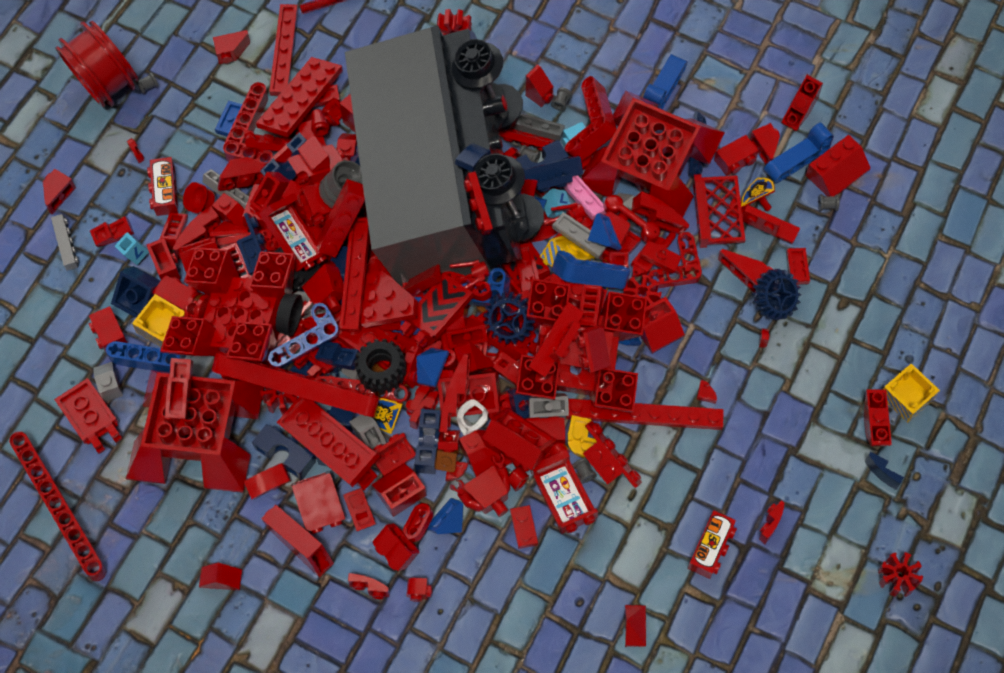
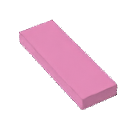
M578 175L572 176L573 182L567 183L563 188L577 204L583 206L585 213L591 220H594L598 213L606 214L607 212L604 210L601 200Z

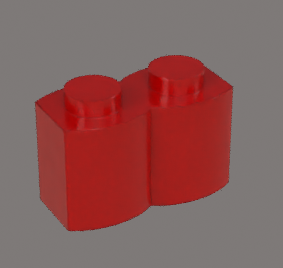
M394 523L387 524L372 542L376 552L385 556L389 567L397 571L405 570L420 553L417 547L406 538L403 531Z

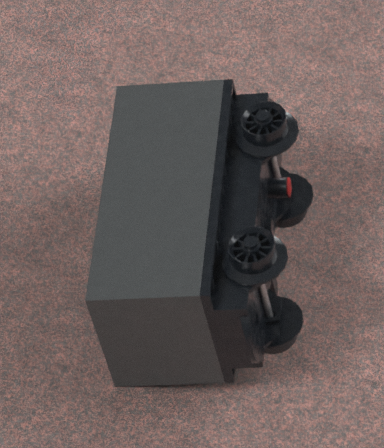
M437 25L345 52L371 248L393 279L403 287L402 283L408 282L412 277L437 264L440 265L441 274L452 271L467 275L472 273L471 268L474 266L450 268L449 265L472 262L479 259V262H486L490 273L495 268L501 269V264L522 259L520 242H527L538 234L544 222V210L541 203L535 197L519 194L525 183V172L516 159L503 155L502 152L503 145L499 131H506L517 123L523 109V99L520 92L513 86L493 82L499 77L503 68V56L500 50L491 43L477 39L474 32L470 31L469 28L443 36ZM473 143L491 150L489 155L483 157L477 163L473 171H476L493 227L492 231L485 235H482L481 230H478L476 227V213L471 210L469 203L471 199L470 193L466 192L464 187V180L467 174L472 171L455 165L458 155ZM430 288L424 290L423 294L427 293L430 290Z

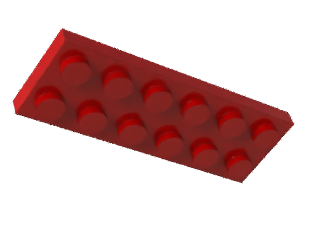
M311 57L256 122L257 128L289 137L343 71L342 65Z
M299 397L277 421L283 429L351 487H354L380 457L312 400Z

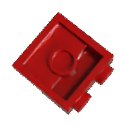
M500 313L496 315L497 322L501 319ZM507 317V319H505L503 322L507 320H512V318ZM523 318V322H519V323H520V325H519L520 329L523 327L524 318ZM501 326L503 330L514 333L507 326ZM536 327L533 331H529L531 334L529 337H525V340L522 342L518 340L516 344H513L512 341L509 344H505V339L502 342H498L499 336L492 338L494 332L490 331L487 333L488 343L517 361L521 354H528L530 350L528 344L532 343L536 337V333H534Z

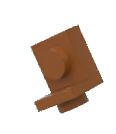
M458 447V450H454V452L437 450L435 469L454 472L460 447Z

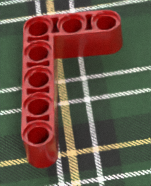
M593 76L587 77L581 85L591 124L574 136L565 146V151L571 157L580 156L581 162L610 140L617 130L605 87Z
M261 82L251 85L223 145L224 154L228 162L232 159L251 156L249 158L266 165L273 157V153L269 150L247 147L244 133L247 130L254 132L257 126L256 122L261 117L268 102L266 86Z

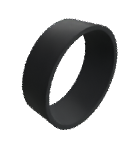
M285 294L282 297L276 315L277 332L290 337L296 332L303 306L301 295Z

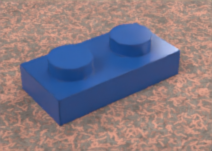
M228 100L215 128L217 134L228 136L242 104Z

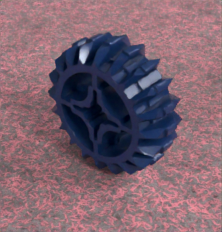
M780 269L768 270L766 273L760 274L761 278L756 279L758 285L752 286L756 289V292L752 293L756 297L753 303L758 304L755 309L761 310L760 315L766 316L767 319H786L787 316L793 315V311L798 310L796 304L801 303L798 297L802 295L798 293L801 287L796 286L798 280L793 279L794 274Z
M503 292L502 297L497 294L495 300L491 299L489 301L490 305L485 307L488 312L484 313V317L489 320H486L484 324L490 325L487 332H494L492 338L499 336L498 342H502L503 339H505V344H509L510 341L516 344L518 340L522 342L525 340V337L531 335L529 331H533L535 328L532 324L536 321L529 320L526 317V302H528V298L521 300L522 294L520 293L516 298L514 292H510L509 296L507 292ZM506 303L514 304L519 309L513 310L509 305L507 306ZM499 307L501 309V319L497 322L496 313ZM514 314H516V316L513 317L512 320H507L503 322L505 319H507V316H513ZM523 314L524 323L520 329L518 320L519 316ZM501 326H507L514 333L503 330Z

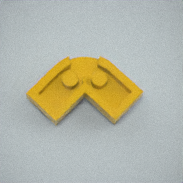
M572 415L567 437L568 446L575 455L585 458L583 453L597 442L596 439L588 437L589 431L585 427L586 424L591 422V419Z

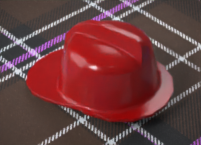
M192 182L185 189L183 205L190 212L199 214L215 203L214 192L205 185Z

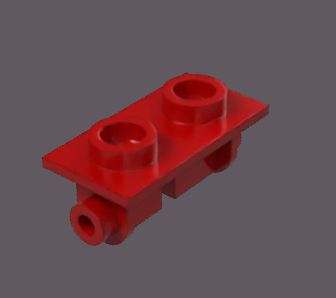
M418 345L417 347L411 346L407 350L405 362L409 365L406 369V376H403L404 382L401 384L405 385L406 383L412 389H414L417 382V356L425 352Z

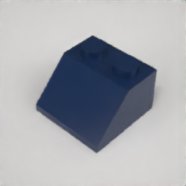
M134 266L122 270L119 274L111 304L136 318L154 296L152 292L160 283V280Z

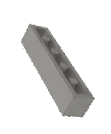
M212 169L203 174L202 182L220 196L223 193L227 194L245 209L249 199L248 195L238 188L218 191L220 175Z
M62 214L51 217L66 271L78 268L77 263L79 261L77 256L74 255L76 250L74 246L72 247L73 239L69 236L71 232L69 227H67V218H64Z

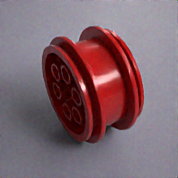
M82 21L80 26L83 32L68 43L63 38H59L58 41L62 48L57 46L55 49L94 100L102 108L105 107V101L113 107L114 102L111 97L126 85L131 90H135L136 86L133 80L138 82L139 78L104 31L94 21L89 22L90 26Z

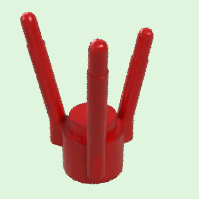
M576 202L570 205L551 208V211L568 209L566 214L579 223L583 222L582 218L585 217L583 206ZM559 216L543 222V225L554 223ZM558 233L555 237L562 236V234Z
M479 259L472 262L449 265L450 268L474 266L471 268L472 273L465 275L475 279L464 286L467 289L485 280V277L490 275L486 262H479Z

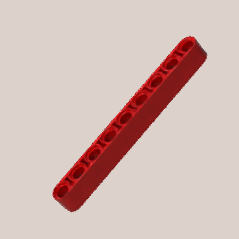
M224 352L215 353L211 369L214 373L357 414L375 417L379 396L256 361L228 359L226 357L227 353Z
M24 432L13 433L9 440L11 447L78 562L92 581H101L106 576V568L34 445ZM24 441L22 445L17 446L19 442ZM30 456H34L32 460L26 461ZM43 471L40 476L35 477L38 472ZM48 487H52L49 492L44 493ZM61 502V505L58 508H54V505L56 503ZM71 518L69 523L63 524L65 519ZM80 534L77 540L72 541L73 536ZM90 550L87 556L81 557L84 551ZM99 566V570L97 572L91 573V570L94 567Z

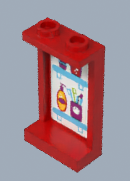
M293 193L269 205L259 215L284 253H294L296 255L295 270L297 272L302 269L307 271L315 266V262L320 264L327 257L326 254L318 252L316 240L292 204L298 200Z
M567 450L542 460L537 467L530 470L561 534L565 532L572 533L578 529V526L583 524L590 525L596 521L598 510L597 508L594 509L570 462V455Z

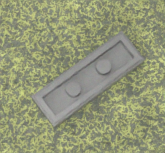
M564 212L552 225L554 230L597 259L607 249V246L588 241L591 230Z

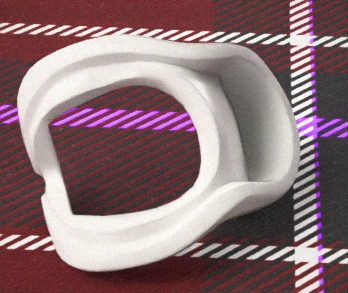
M474 399L465 402L457 413L456 420L464 436L480 429L488 421V411ZM477 406L482 410V417L476 424L472 425L464 418V414L470 408Z

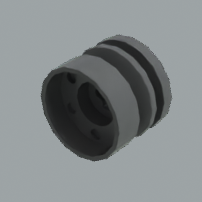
M348 160L338 162L320 182V196L330 208H333L347 179L363 184L359 164Z

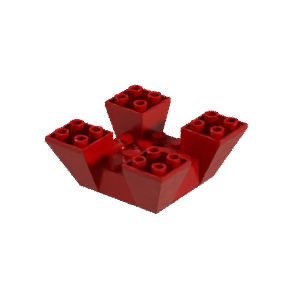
M625 90L613 114L618 128L610 144L593 153L581 179L591 191L608 197L614 195L621 179L624 178L649 189L650 195L665 202L684 217L694 195L679 177L689 157L710 165L725 132L692 118L683 119L657 108V103ZM656 130H662V131H663V132L660 133V134L655 133ZM638 139L637 142H631L630 140ZM648 146H654V147H655V148L652 149V150L647 149ZM670 153L672 156L665 157L664 154ZM640 162H646V163H647V164L644 165V166L639 165Z
M195 248L184 282L205 294L211 295L203 318L172 316L160 352L192 356H215L216 352L227 353L226 357L228 359L257 362L269 361L268 355L275 349L280 333L276 331V315L280 301L285 294H292L296 255L294 253L260 251L252 278H240L228 249Z
M531 279L526 317L529 320L536 321L533 324L538 330L540 326L552 328L565 304L568 302L570 284ZM612 291L608 292L599 316L598 325L603 326L604 331L614 333L609 357L611 366L590 373L583 367L560 364V360H557L547 376L542 377L528 367L534 356L521 354L515 394L555 400L556 390L589 395L594 407L633 413L638 373L615 370L619 341L643 336L647 297ZM584 316V319H592V320H593V318H594V317H590V316ZM538 334L537 345L541 346L546 335ZM570 368L577 369L578 375L572 374Z
M151 370L143 401V407H149L145 428L134 441L126 480L166 484L171 458L201 461L205 489L244 493L245 484L243 481L247 479L251 454L230 441L229 437L234 417L259 418L262 403L260 391H264L265 387L238 379H213L192 376L186 419L165 418L167 382L170 372Z

